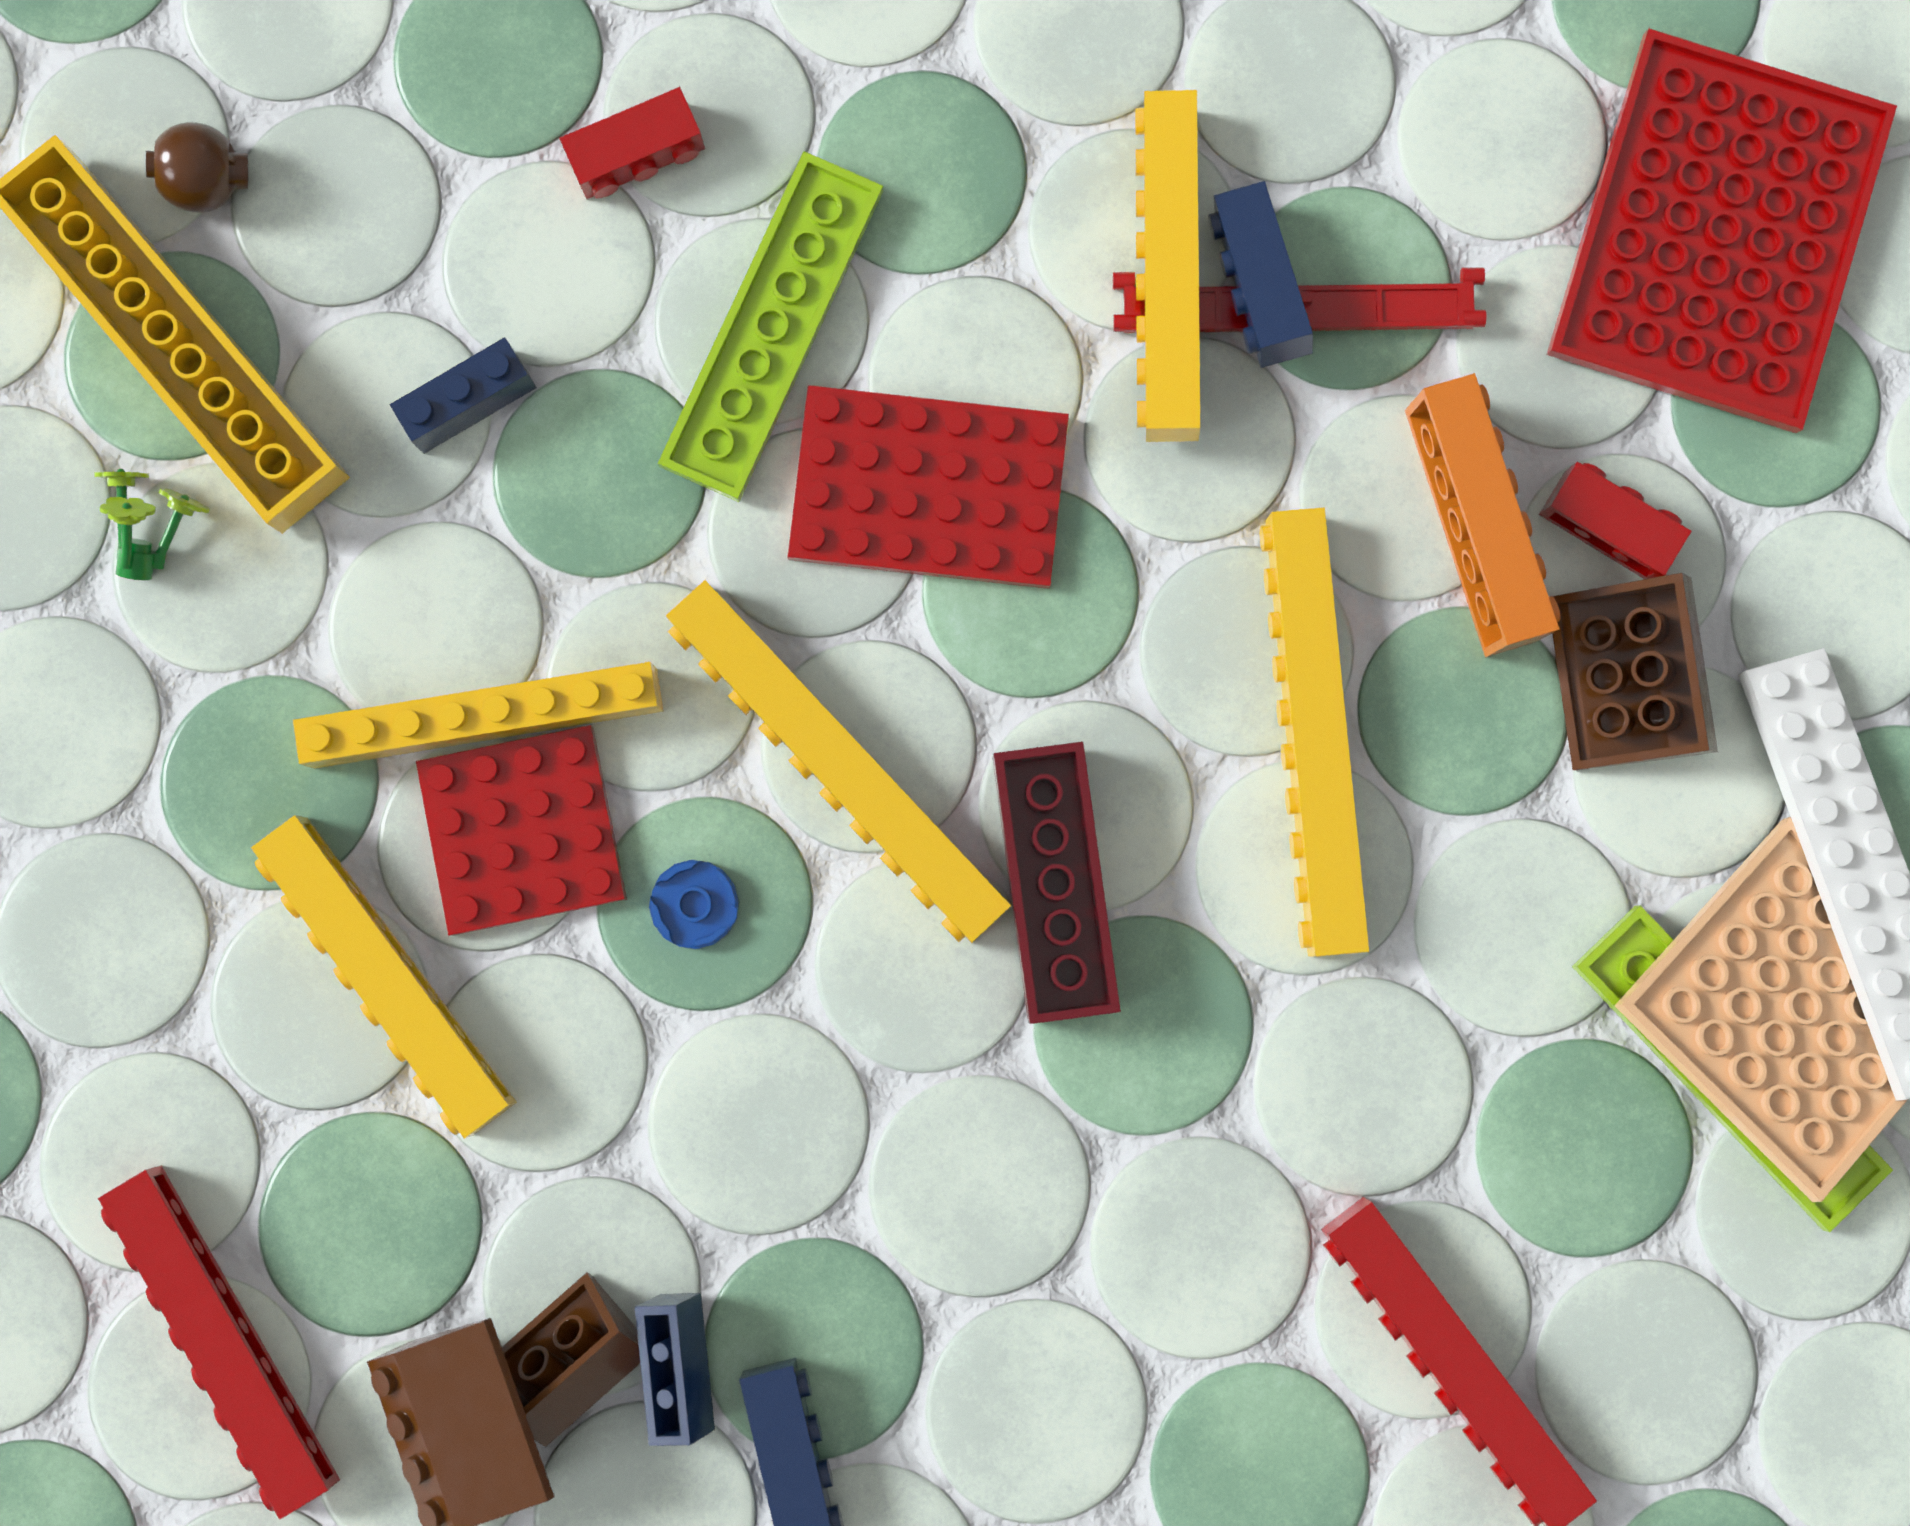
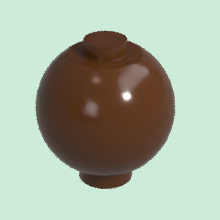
M197 122L180 123L161 133L155 141L154 151L146 150V178H155L157 191L175 207L189 212H209L226 204L235 189H248V153H236L230 144V140L223 133L209 125Z

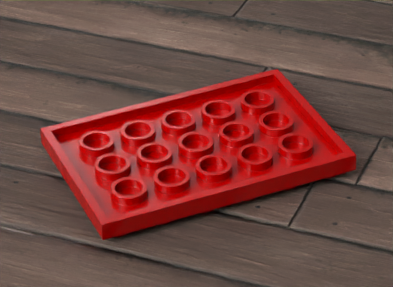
M808 385L788 560L1050 589L1069 414Z

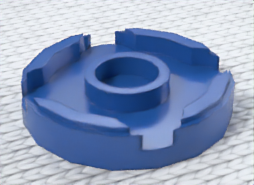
M688 860L674 864L659 876L652 890L649 909L654 926L666 940L679 947L700 949L715 945L729 934L737 920L740 901L735 884L724 870L710 862Z

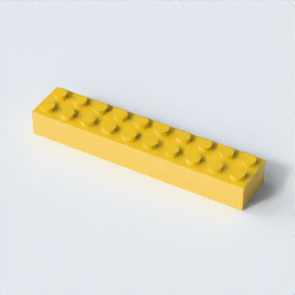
M56 135L52 136L0 178L1 210L266 524L283 534L351 478L82 160Z

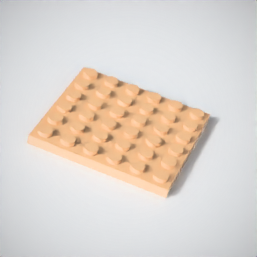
M1791 817L1785 818L1778 823L1617 1002L1615 1007L1812 1202H1822L1907 1100L1896 1101L1794 824Z

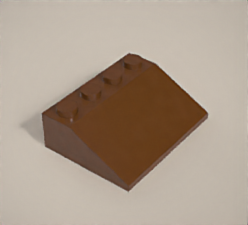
M1677 573L1553 596L1560 610V621L1557 622L1560 630L1552 634L1573 771L1718 752L1691 577L1684 573Z
M491 1318L410 1341L367 1361L371 1372V1383L373 1389L379 1395L387 1418V1429L395 1441L402 1461V1472L410 1484L418 1507V1518L422 1526H477L547 1502L555 1497Z

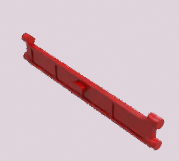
M1484 267L1461 268L1460 283L1298 285L1312 331L1473 329L1486 326V310H1475L1474 285H1484ZM1113 272V290H1124V314L1113 315V332L1136 333V316H1145V301H1136L1135 272ZM1236 286L1199 287V332H1243V328L1248 327L1245 314L1237 316L1231 290L1236 289Z

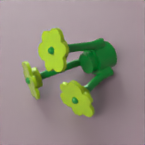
M118 469L117 472H94V477L107 478V486L116 487L117 497L106 499V503L99 506V511L107 514L108 518L118 525V549L115 570L117 576L133 580H151L153 569H164L166 553L183 515L193 516L194 511L209 513L210 508L186 494L182 495L171 489L160 488L158 493L169 500L167 506L174 511L155 552L151 550V542L132 538V525L145 520L146 516L155 514L156 507L152 504L144 503V500L140 498L127 499V487H135V478H149V473L125 472L124 469Z

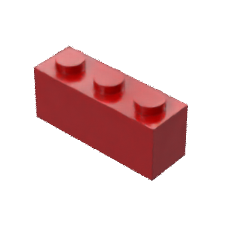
M681 87L559 138L586 200L594 196L595 198L610 196L619 189L620 185L634 179L635 181L650 179L658 173L660 168L674 162L675 164L690 162L698 156L700 151L705 150L701 132Z
M1578 461L1563 473L1538 514L1643 579L1665 576L1692 532L1681 525L1682 520L1676 514L1665 509L1657 510L1643 502L1644 497L1638 491L1627 486L1619 487L1607 480L1605 472L1597 466L1589 463L1581 464Z

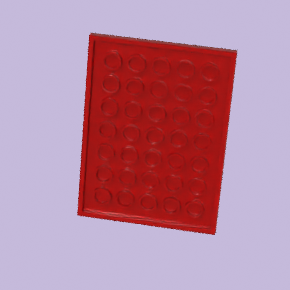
M1648 28L1642 37L1546 355L1789 432L1798 433L1803 430L1897 105Z

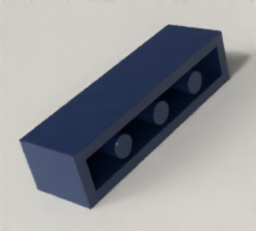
M1265 181L1214 195L1215 213L1208 214L1209 225L1213 239H1222L1225 251L1219 252L1224 275L1226 278L1231 276L1234 278L1236 289L1231 290V296L1237 316L1245 314L1248 327L1243 328V336L1248 353L1257 354L1261 368L1313 354V332Z
M796 1358L744 1370L739 1381L773 1526H844L839 1505L831 1506L827 1488L833 1487L828 1459L820 1460L816 1445L817 1442L823 1441L817 1413L809 1415L805 1397L812 1396L807 1369L799 1370Z

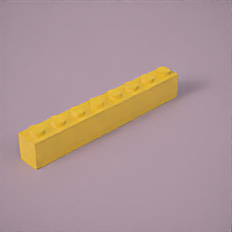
M1197 90L1144 91V108H1135V135H1144V149H1136V176H1144V190H1136V217H1144V232H1136V259H1145V274H1136V301H1145V316H1136L1137 343H1145V358H1137V385H1145L1146 401H1137V428H1146V442L1199 441L1200 340Z
M644 662L294 719L293 726L299 764L316 769L664 712L657 668L651 662Z
M294 815L251 847L258 857L254 862L258 871L270 883L275 881L285 895L281 897V901L285 908L295 918L298 919L301 916L311 929L307 933L310 942L321 954L328 953L337 965L333 971L338 980L346 989H355L363 1000L360 1008L365 1017L374 1026L379 1024L390 1037L386 1041L390 1051L400 1062L403 1063L407 1060L417 1074L413 1077L416 1086L428 1099L431 1097L435 1098L443 1109V1112L440 1113L443 1123L454 1135L460 1133L464 1139L475 1135L517 1103L308 818Z

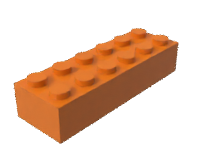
M1473 373L1423 388L1405 409V413L1484 655L1489 657L1535 643L1560 630L1557 623L1560 621V610L1555 598L1548 596L1543 581L1546 578V568L1543 559L1538 553L1534 554L1529 538L1532 536L1531 522L1527 513L1520 511L1515 496L1518 493L1517 479L1514 472L1506 468L1502 456L1504 451L1503 437L1499 428L1492 426L1488 414L1490 409L1489 394L1483 384L1479 385L1476 374Z

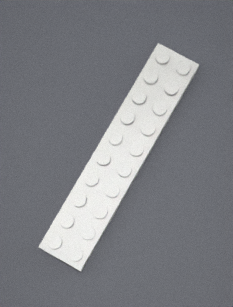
M1825 648L1749 669L1738 674L1893 1094L1896 1101L1910 1099V873Z

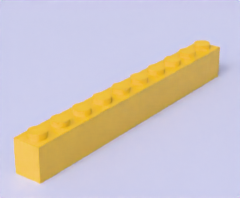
M1325 507L1271 512L1265 520L1266 525L1260 526L1259 535L1262 552L1268 551L1270 568L1264 569V588L1266 595H1273L1274 612H1269L1268 629L1270 638H1277L1278 656H1273L1272 670L1275 683L1281 682L1283 700H1277L1276 709L1279 726H1285L1287 744L1281 745L1283 770H1290L1291 788H1286L1285 790L1286 810L1288 815L1294 814L1296 832H1290L1289 843L1292 859L1299 860L1300 876L1294 877L1296 903H1303L1304 921H1299L1298 923L1299 942L1301 948H1307L1308 957L1369 952Z
M706 580L699 584L666 615L667 619L673 624V627L667 632L685 651L693 646L702 655L703 659L698 665L715 683L723 678L732 687L733 691L728 697L745 715L753 710L764 723L758 729L775 747L783 742L794 755L788 761L806 780L813 774L822 783L824 788L819 794L836 812L844 807L855 820L849 826L866 844L874 839L881 846L885 853L880 859L897 877L905 872L916 885L910 891L928 910L934 904L946 916L941 924L958 942L966 937L972 943L1011 907L1007 900Z

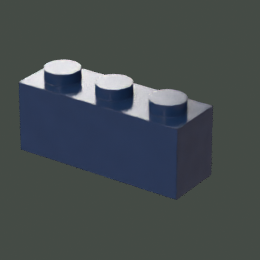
M506 337L389 405L411 442L425 454L537 387Z
M701 1293L660 1294L635 1306L649 1446H690L715 1430Z

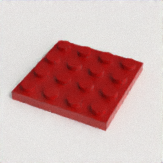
M588 725L416 761L448 936L627 900L593 726Z

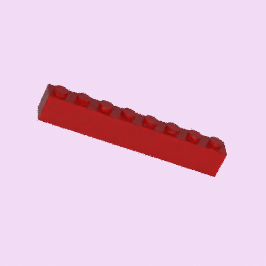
M162 1165L142 1171L97 1198L103 1207L101 1209V1216L104 1223L112 1232H117L125 1246L123 1254L126 1262L134 1271L140 1273L146 1283V1296L155 1310L161 1311L170 1326L168 1334L172 1343L178 1350L185 1352L193 1366L191 1368V1375L194 1382L202 1391H207L214 1403L213 1412L216 1421L223 1430L231 1433L238 1446L236 1453L241 1465L247 1471L253 1472L261 1486L259 1488V1495L265 1507L271 1512L275 1511L277 1517L281 1520L333 1487L340 1480L338 1474Z
M1362 1197L1324 1226L1321 1231L1328 1239L1323 1244L1327 1253L1339 1267L1345 1263L1356 1276L1350 1283L1367 1304L1372 1300L1376 1302L1384 1313L1378 1318L1379 1322L1394 1341L1400 1337L1403 1338L1412 1350L1406 1355L1409 1362L1422 1378L1430 1374L1439 1386V1389L1434 1392L1436 1398L1451 1416L1455 1412L1460 1414L1467 1424L1462 1429L1463 1434L1479 1453L1484 1449L1487 1450L1495 1461L1489 1468L1504 1488L1508 1491L1511 1487H1515L1524 1499L1518 1504V1507L1533 1526H1539L1540 1524L1544 1526H1567L1597 1502L1596 1498L1372 1201Z

